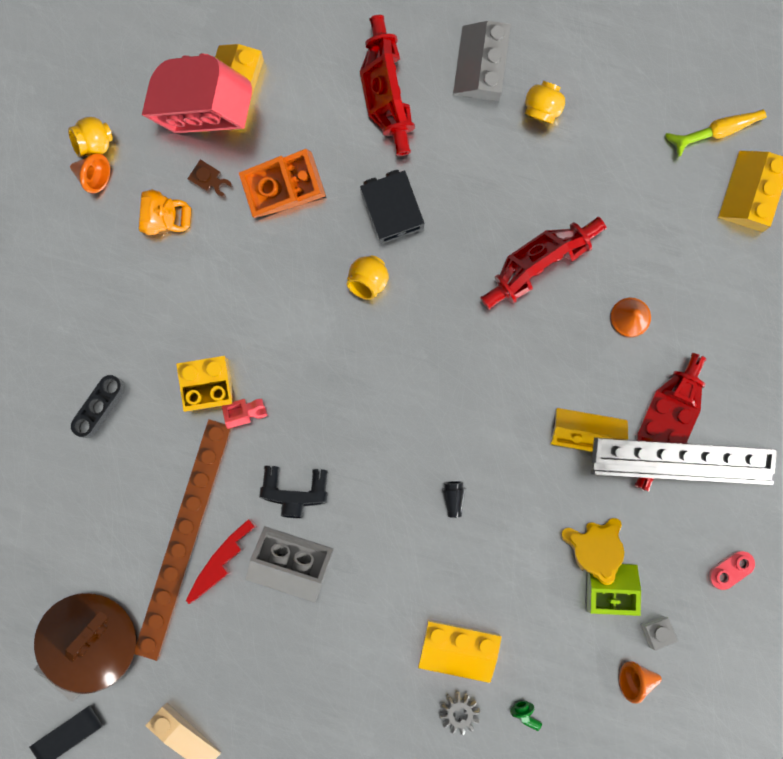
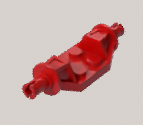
M374 15L369 18L373 37L365 42L368 51L360 69L368 116L382 129L383 135L393 136L396 156H404L411 153L407 133L415 129V124L411 121L410 105L403 103L401 100V90L398 85L396 65L394 64L400 60L396 45L398 39L395 34H387L384 15ZM393 116L396 123L391 124L387 117Z
M597 216L583 228L573 222L570 224V229L545 230L507 257L500 275L497 274L495 276L497 287L480 297L484 306L490 310L505 298L512 304L516 303L517 298L533 289L529 279L542 273L545 267L561 260L563 256L570 261H574L585 251L590 252L593 249L590 239L607 229L603 220ZM514 273V274H515L514 277H513V278L511 279V281L508 283V281L510 280L512 274Z
M692 353L685 372L674 371L673 377L654 392L637 430L636 440L687 443L701 411L702 388L705 387V383L698 376L706 361L704 356L700 358L699 354ZM680 380L681 382L679 383V385H678V387L676 388V390H675V391H672L673 388L675 387V385H676V384L678 383V381ZM638 477L634 486L649 492L654 478Z

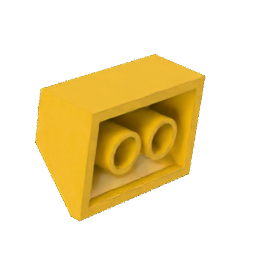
M240 44L219 45L215 58L247 77L251 83L253 95L264 61L262 52Z
M739 151L718 218L760 232L770 228L783 189V156L771 152Z
M428 619L418 668L490 683L497 663L502 636L497 633Z

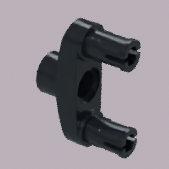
M264 466L263 487H260L259 498L282 504V517L302 518L303 506L327 503L328 492H325L327 470L321 469L319 479V469H312L311 491L300 492L279 490L277 484L280 467L272 466L271 475V467Z

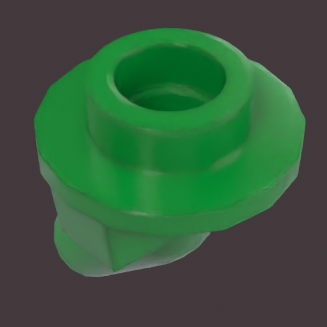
M519 701L510 709L511 715L520 719L524 725L536 731H539L542 727V722L530 717L535 710L532 703Z

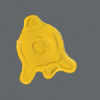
M612 518L605 525L588 523L585 534L572 528H565L562 531L561 537L563 541L573 548L575 560L580 569L593 574V577L597 578L604 585H610L615 581V574L624 560V547L619 539V532L622 527L621 521L617 518Z

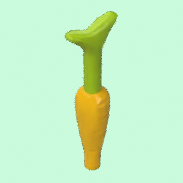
M762 109L753 113L724 117L711 122L708 128L688 135L666 133L665 137L670 143L677 146V154L681 157L688 144L708 137L715 139L724 138L756 121L765 119L766 112Z

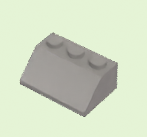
M483 21L462 27L453 95L500 101L511 24Z
M264 526L250 559L246 580L316 603L333 549Z

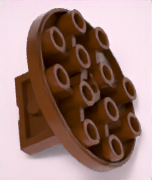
M91 593L75 594L55 603L43 615L37 626L34 638L35 658L43 675L58 688L78 694L95 693L116 683L128 670L136 648L135 629L126 611L115 601L105 596Z

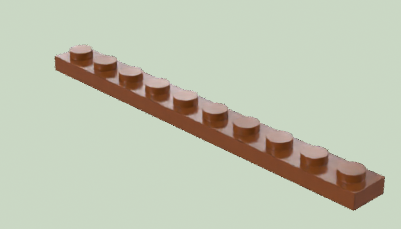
M208 419L134 653L136 655L155 661L159 660L232 428L227 429L226 424Z

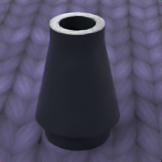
M461 481L444 482V488H442L447 515L450 518L462 517L466 488L463 487V482Z

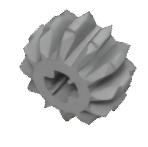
M455 692L456 700L453 701L451 696L448 695L446 699L449 705L445 703L440 704V708L447 712L439 713V718L447 719L442 724L444 728L452 724L450 728L451 734H454L457 728H459L460 734L465 735L464 727L467 726L469 731L472 732L474 728L471 722L479 724L480 720L473 715L480 714L481 710L480 708H473L478 703L476 699L468 702L470 697L468 693H465L463 699H460V693ZM464 708L465 717L460 716L459 719H456L454 711Z

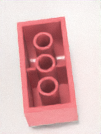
M201 53L199 56L192 57L184 55L182 58L166 60L155 69L149 81L142 115L173 133L244 129L252 96V86L247 77L209 54Z

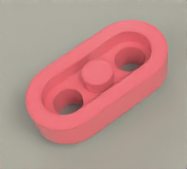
M737 551L710 570L709 581L711 585L720 590L731 588L752 573L755 568L753 556L745 551ZM742 559L746 561V566L744 568H741L739 565V562ZM722 573H725L727 576L725 582L720 581L719 577Z

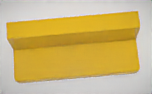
M561 408L556 409L555 426L551 437L552 445L593 452L594 437L628 439L627 420Z

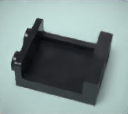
M393 170L388 172L384 178L378 180L377 178H371L364 181V185L360 186V192L365 200L379 244L424 229L425 223L405 170L401 172Z

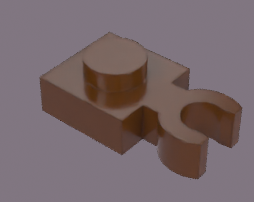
M201 159L187 178L189 182L207 193L212 188L215 189L216 194L225 199L226 195L220 191V188L223 185L229 188L233 187L229 180L218 179L221 172Z

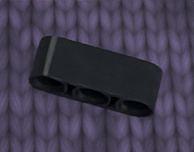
M107 375L99 381L71 422V430L76 436L90 438L96 434L125 392V384L120 378ZM111 381H116V391L109 393L107 390L108 384ZM100 400L103 402V409L101 412L95 413L93 410L94 403ZM87 420L89 429L87 432L81 433L79 429L80 423Z
M88 706L29 746L36 759H56L99 730L103 725L92 708Z

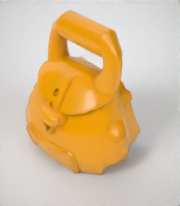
M153 189L142 192L139 218L140 232L149 236L157 235L165 230L183 232L190 227L191 207L185 201L168 199L161 192ZM182 206L180 226L174 224L175 207Z

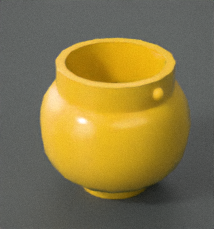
M543 81L542 85L536 84L532 86L526 95L525 105L527 108L524 114L553 124L555 118L560 116L565 106V97L559 92L561 87Z
M84 117L78 120L75 126L68 128L71 145L78 157H89L95 153L104 154L109 148V142L112 141V134L108 124L102 123L96 117Z
M372 255L356 259L349 269L346 284L348 289L362 299L371 300L377 297V294L384 290L389 279L385 263L380 258Z

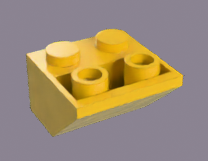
M225 356L176 364L184 412L233 404L229 362Z

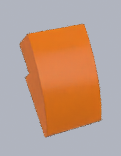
M303 149L286 157L279 156L239 172L253 218L287 210L326 196L313 154L308 149Z

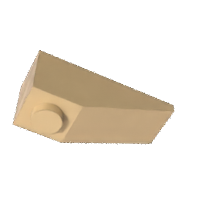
M168 703L163 705L145 725L163 743L185 759H216L221 754L214 745Z

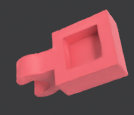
M242 399L233 402V404L222 406L227 429L250 423V417L264 418L267 416L262 399H256L250 403H246V400Z

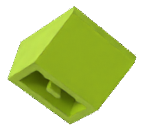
M621 564L615 574V581L610 585L602 584L597 578L593 577V574L588 572L586 612L591 614L641 616V586L638 565Z

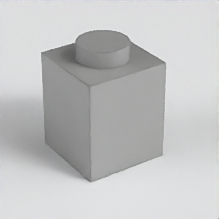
M661 616L640 624L649 648L653 650H658L678 642L668 617Z

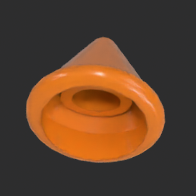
M95 153L70 165L71 171L81 183L82 188L88 193L100 192L109 181L110 164L103 154Z
M624 298L618 301L611 311V323L614 329L626 337H636L643 334L651 322L650 309L643 301L637 298Z
M632 661L624 663L619 672L620 689L624 697L634 704L642 702L662 680L659 674Z

